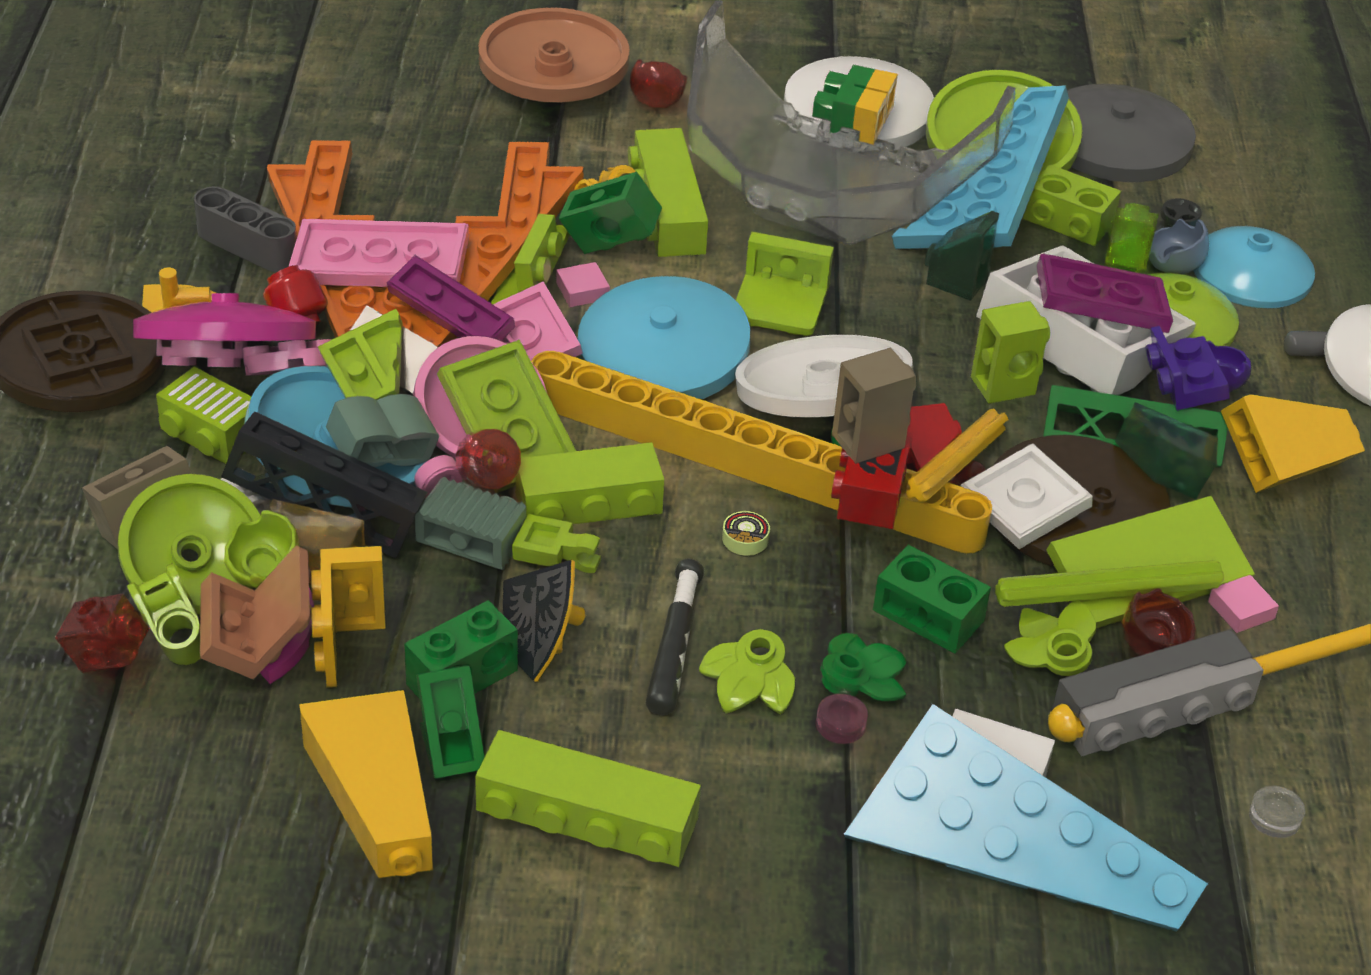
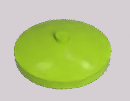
M985 70L955 79L937 93L928 111L926 139L932 155L950 173L969 152L976 153L983 146L982 137L989 130L996 131L1005 122L1003 116L1005 112L1029 87L1053 85L1038 77L1010 70ZM1069 99L1040 173L1048 164L1068 171L1077 158L1082 138V124L1075 106Z

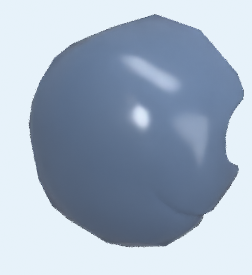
M1178 219L1171 228L1159 229L1149 236L1145 246L1146 255L1152 265L1162 272L1188 274L1198 268L1208 254V229L1200 219L1196 222L1195 226H1190L1183 219Z

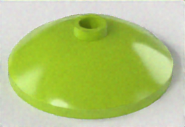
M1148 274L1160 277L1163 280L1170 308L1196 323L1194 331L1186 338L1204 336L1206 341H1211L1215 346L1231 345L1237 334L1239 318L1233 304L1220 290L1201 279L1184 274Z
M182 474L162 479L142 491L132 501L122 519L118 535V556L123 573L129 584L134 582L140 585L166 572V566L173 563L193 601L191 605L197 616L200 617L201 583L211 572L236 582L224 563L225 545L232 537L240 521L246 523L255 521L260 517V513L244 493L218 478L201 474ZM185 549H192L197 552L199 558L196 561L190 562L182 557L181 552Z

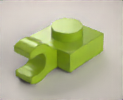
M527 514L512 544L514 560L548 567L561 563L563 559L567 561L574 560L577 570L585 573H595L601 561V555L595 554L600 543L599 537L587 533H573L572 522Z

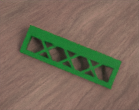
M1052 385L1049 390L1043 436L1075 435L1089 437L1113 444L1133 454L1218 468L1222 466L1228 427L1221 412L1192 407L1176 410L1173 404ZM1057 410L1080 414L1086 422L1074 432L1054 430ZM1102 418L1124 421L1130 431L1117 440L1105 438L1095 423ZM1147 425L1167 428L1175 438L1162 447L1151 446L1140 430ZM1090 427L1095 436L1081 433ZM1190 433L1216 436L1213 456L1195 453L1185 440V437ZM1134 435L1139 443L1127 442L1125 440ZM1179 442L1184 451L1169 448Z

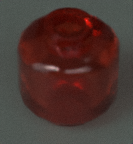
M478 429L467 434L459 443L455 454L456 467L461 478L471 486L480 489H500L510 484L517 476L521 466V451L517 442L507 432L498 429ZM483 451H487L488 453L483 456Z

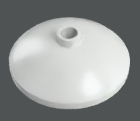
M1371 304L1351 308L1336 318L1327 332L1324 342V353L1329 370L1337 382L1356 399L1371 406Z

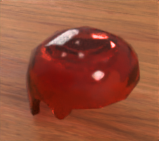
M639 59L636 61L630 74L632 94L640 103L651 108H667L676 104L686 89L687 76L682 75L679 69L667 62L650 61L643 63Z
M1159 588L1145 594H1141L1138 591L1129 602L1121 623L1126 642L1139 656L1192 641L1196 633L1192 612L1179 599L1163 593Z

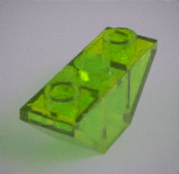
M1126 203L1124 208L1117 207L1108 227L1103 266L1144 274L1159 214L1149 213L1150 207L1142 204Z

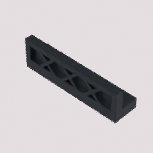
M255 411L239 430L221 476L230 482L370 547L382 546V552L394 558L398 556L415 516L428 493ZM243 452L261 459L267 473L255 476L238 468ZM296 475L304 479L311 493L298 496L289 492L283 478ZM339 495L349 500L355 513L343 517L332 512L326 498ZM384 516L399 523L400 526L394 540L377 533L370 519Z

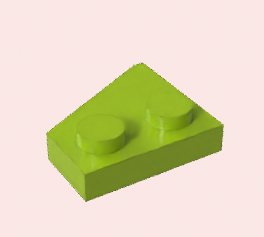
M397 309L318 346L324 362L345 398L365 396L378 400L388 395L399 394L403 323Z

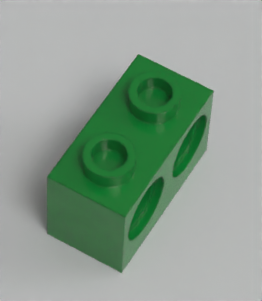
M908 544L878 576L873 611L956 654L985 621L991 587Z
M489 600L404 643L406 685L418 698L419 691L416 674L469 665L475 694L518 671V629Z

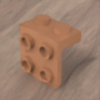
M295 546L256 590H252L211 572L201 583V659L254 679L268 663H274L278 659L283 647L296 633H302L311 620L312 606L309 601L311 571L308 569V551L306 549Z

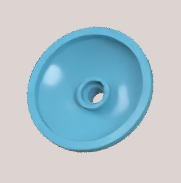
M1252 226L1227 227L1208 234V254L1204 262L1193 270L1198 279L1216 287L1231 302L1255 308H1279L1297 303L1308 295L1315 279L1314 265L1299 245L1277 232Z

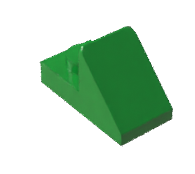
M464 665L416 674L423 722H420V729L433 778L478 771L484 760V751L470 666Z

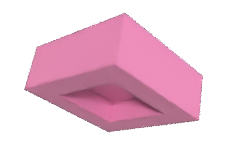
M596 262L556 269V283L569 307L594 303L603 294L610 291V286Z
M1251 575L1212 589L1208 600L1236 633L1274 620L1279 605Z

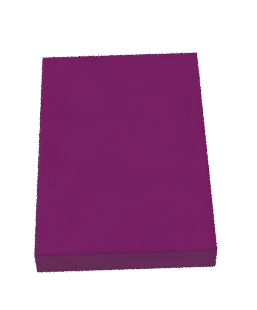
M1044 253L1040 254L1036 267L1044 308L1146 329L1160 326L1162 332L1169 333L1173 317L1164 283L1160 277Z

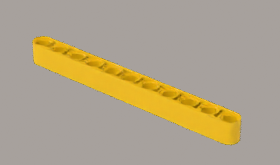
M544 351L535 355L531 361L540 373L547 394L558 415L640 443L652 442L654 448L838 511L839 499L831 498L836 470L845 471V468L839 467L841 446L561 352ZM907 469L893 530L961 553L968 554L980 551L986 543L993 507L991 501L978 492L949 482L926 502L920 503L916 497L909 499L905 490L910 487L908 479L916 471Z

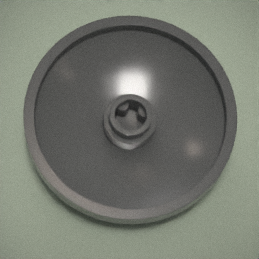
M1090 84L1067 90L1069 100L1075 106L1082 124L1079 152L1071 166L1072 168L1085 174L1111 181L1147 182L1162 179L1178 172L1190 160L1196 138L1194 125L1189 117L1169 100L1140 88L1118 84Z

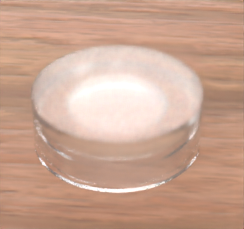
M1266 786L1259 789L1255 793L1249 809V817L1252 824L1260 832L1275 838H1286L1297 833L1305 815V806L1301 798L1293 791L1281 786Z

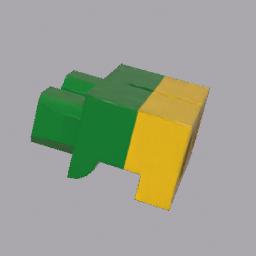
M852 65L847 75L829 71L824 82L823 91H818L814 97L812 117L831 121L830 133H837L841 130L842 126L860 131L859 141L874 145L894 107L898 74L858 65Z

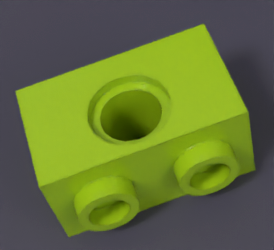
M1031 301L982 310L971 378L988 404L1036 395L1039 376L1043 373V356L1046 342L1050 339V327L1046 318L1039 314Z

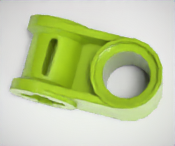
M174 564L167 565L166 572L140 585L134 582L127 585L146 625L150 626L168 659L178 665L193 664L201 659L200 620L191 605L193 601ZM183 628L192 629V634L186 641L182 643L170 642L172 635L176 631Z

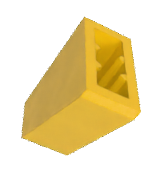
M1250 394L1221 410L1255 493L1341 464L1365 451L1360 440L1359 431L1353 424L1347 409Z

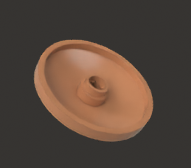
M535 8L502 17L484 31L479 41V65L484 76L493 85L514 96L541 102H573L603 94L620 83L626 75L629 66V44L624 34L615 25L596 15L567 8Z

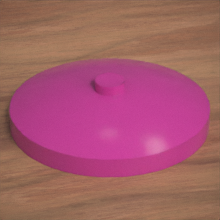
M211 293V302L174 306L133 319V338L205 341L316 339V321L276 307L239 302V293Z

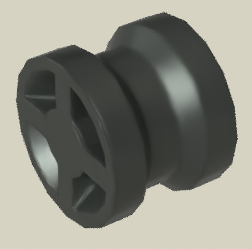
M1182 198L1167 200L1163 203L1161 210L1163 220L1158 223L1157 230L1167 227L1171 228L1178 219H1183L1188 225L1195 226L1196 222L1201 219L1202 210L1196 203Z

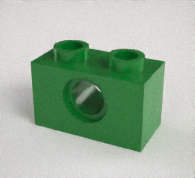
M633 172L571 191L558 219L583 253L587 254L601 249L609 250L616 245L633 240L641 241L652 235L662 207L638 172Z

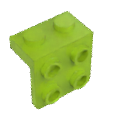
M752 231L748 240L745 277L736 301L743 308L748 318L749 325L784 331L793 335H812L829 289L834 247Z

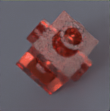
M121 593L105 597H91L84 601L75 602L55 639L79 670L85 673L131 665L138 655L139 648L149 631V627L126 596Z

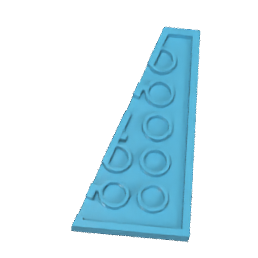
M1066 85L1029 87L1003 115L1005 122L996 131L989 130L982 137L983 146L976 153L969 152L936 187L937 196L928 206L920 205L912 214L914 221L906 229L899 228L892 235L895 249L999 248L1011 246L1069 97Z
M932 704L844 833L845 838L868 842L908 856L914 855L942 863L947 867L1025 889L1030 888L1055 895L1056 898L1074 903H1083L1111 911L1112 914L1176 932L1208 884L934 704Z

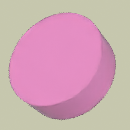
M448 455L437 456L425 462L418 469L414 477L415 485L428 492L427 498L441 478L446 477L449 481L454 479L459 483L462 482L463 472L453 457Z

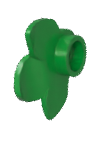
M853 633L840 634L829 642L827 648L828 655L824 657L820 667L822 673L821 680L827 690L842 697H853L861 691L871 698L880 701H895L905 698V690L894 679L903 671L906 665V658L900 651L882 643H873L867 646L857 634Z

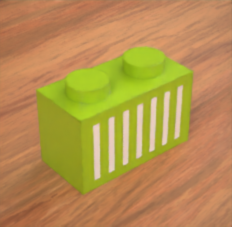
M193 367L156 394L160 427L169 436L177 437L197 448L204 455L212 456L226 464L238 432L244 425L246 411L252 396Z

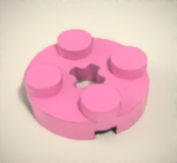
M157 339L156 356H162V365H196V357L207 358L208 367H241V359H243L242 348L248 347V341H235V349H233V341L171 340L170 347V340Z
M331 339L307 342L305 340L279 342L278 346L273 347L262 345L242 348L246 376L274 374L285 369L300 366L327 367L318 346Z

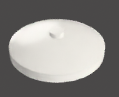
M833 57L810 63L790 77L785 88L784 112L788 121L798 132L816 143L847 152L881 153L907 147L920 140L926 134L928 111L934 96L922 79L896 64L867 57ZM852 65H858L898 74L894 107L874 145L859 141L860 131L842 126L841 130L837 133H830L831 121L812 117L814 97L818 91H823L824 82L829 71L847 75Z
M820 335L798 338L768 346L746 357L738 365L735 372L737 394L748 406L770 414L790 417L834 416L841 362L890 347L912 370L913 362L911 354L905 348L880 338L861 335Z

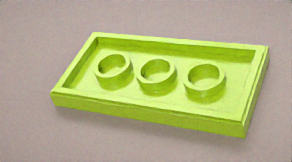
M1212 496L1052 541L1046 549L1058 573L1216 560L1221 563L1224 573V581L1220 585L1248 575L1252 577L1255 575ZM1212 589L1080 601L1090 609L1096 621V628L1210 594Z

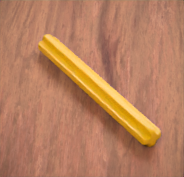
M994 408L989 409L908 479L910 487L905 492L909 499L916 497L920 503L930 499L1006 430L1004 423L1008 421L1007 415L1004 412L998 414Z

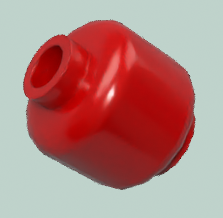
M292 265L274 273L267 279L269 285L264 289L263 293L267 306L315 320L316 325L321 322L318 315L325 310L328 302L312 271L307 269L300 270L298 265Z

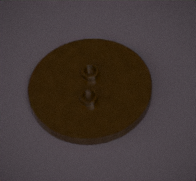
M82 290L46 294L15 306L0 317V390L26 405L58 412L101 410L134 399L153 386L161 377L166 365H162V356H156L157 339L133 338V319L151 312L138 303L121 296Z
M1075 435L1042 436L1013 446L1004 452L994 463L995 465L1033 443L1093 496L1091 508L1021 549H1018L997 530L1008 543L1020 552L1053 567L1055 566L1046 550L1052 541L1170 508V500L1165 486L1147 464L1130 452L1101 440Z

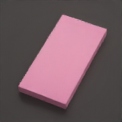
M303 219L289 266L298 265L300 270L307 269L312 271L320 285L387 287V282L414 255H417L452 279L460 282L470 236L469 226L466 223Z

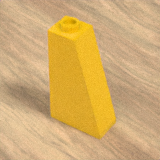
M404 690L299 704L304 748L378 878L396 875L409 876L417 872L433 870L432 836Z

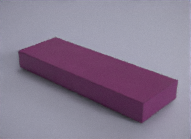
M414 255L387 282L388 291L459 338L482 336L502 341L515 328V321L512 316L417 255Z

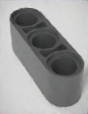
M206 187L194 195L197 232L203 240L272 272H278L289 266L297 240L294 221L225 188Z

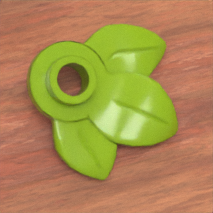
M1080 600L1072 601L1063 609L1059 618L1030 608H1023L1019 619L1021 637L1004 644V649L1009 657L1022 666L1029 668L1047 667L1051 672L1062 676L1077 675L1085 671L1091 664L1092 647L1089 642L1096 633V621L1090 609Z
M753 630L743 635L738 642L722 643L713 647L704 656L699 667L701 674L718 679L717 695L724 713L738 710L760 697L771 710L782 714L790 705L795 690L794 674L784 663L785 645L777 634L769 630ZM763 647L769 649V652L765 655H756L752 650Z

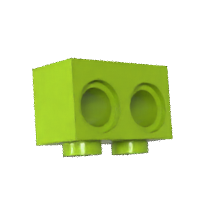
M1048 164L1038 176L1023 219L1096 246L1115 222L1121 190Z

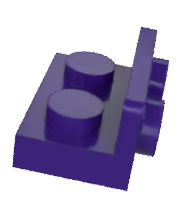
M1160 326L1150 328L1152 344L1145 346L1147 361L1151 370L1157 369L1160 391L1162 395H1170L1176 410L1230 399L1228 382L1204 336L1183 338L1168 344Z

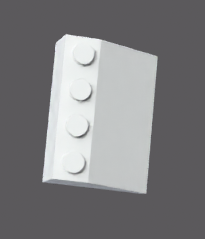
M1063 245L1044 252V254L1092 263ZM1040 254L990 273L976 317L981 319L983 309L1031 301L1039 314L1046 318L1050 327V339L1046 342L1043 358L1056 365V368L1061 373L1074 376L1090 386V389L1094 392L1120 395L1135 388L1152 371L1147 361L1145 349L1147 344H1152L1151 329L1043 307L1036 267ZM1171 309L1173 323L1169 333L1163 332L1168 344L1188 337L1196 326L1194 321Z

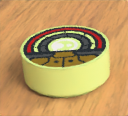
M740 511L733 513L723 523V544L728 550L739 555L750 556L758 554L768 546L770 525L763 516L754 512Z

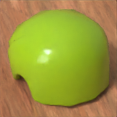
M263 510L260 517L255 521L248 523L240 521L224 548V563L227 570L239 584L257 588L295 546L300 547L297 531L287 516L271 510Z

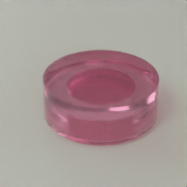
M833 694L827 696L818 705L816 728L825 739L840 744L855 742L865 733L868 719L867 708L863 702L851 695Z

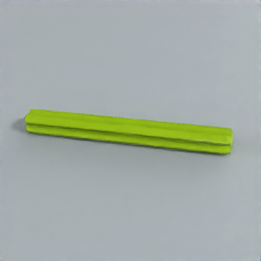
M1209 560L1005 577L999 579L997 585H995V594L998 604L1007 607L1215 589L1224 581V573L1220 562Z

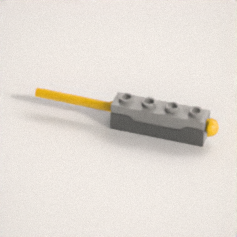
M1371 624L1252 658L1251 653L1232 629L1063 678L1059 680L1053 709L1048 717V727L1056 739L1062 742H1074L1073 745L1080 755L1085 756L1101 750L1110 751L1123 743L1143 737H1155L1166 730L1188 723L1197 724L1208 717L1227 711H1239L1253 704L1263 675L1371 644Z

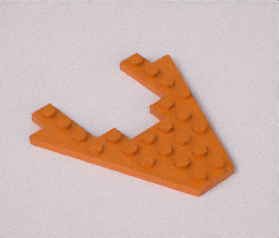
M311 141L305 165H267L269 182L283 215L294 221L297 236L303 219L375 221L374 215H338L353 154L351 141ZM509 142L498 216H456L455 223L468 224L470 235L459 283L487 301L515 268L514 262L538 214L555 215L556 218L563 209L570 192L574 191L577 183L584 179L583 167L548 166L550 157L549 142ZM320 285L328 302L324 312L335 338L350 331L366 305L383 315L397 309L403 327L438 347L458 338L444 327L388 291V287Z

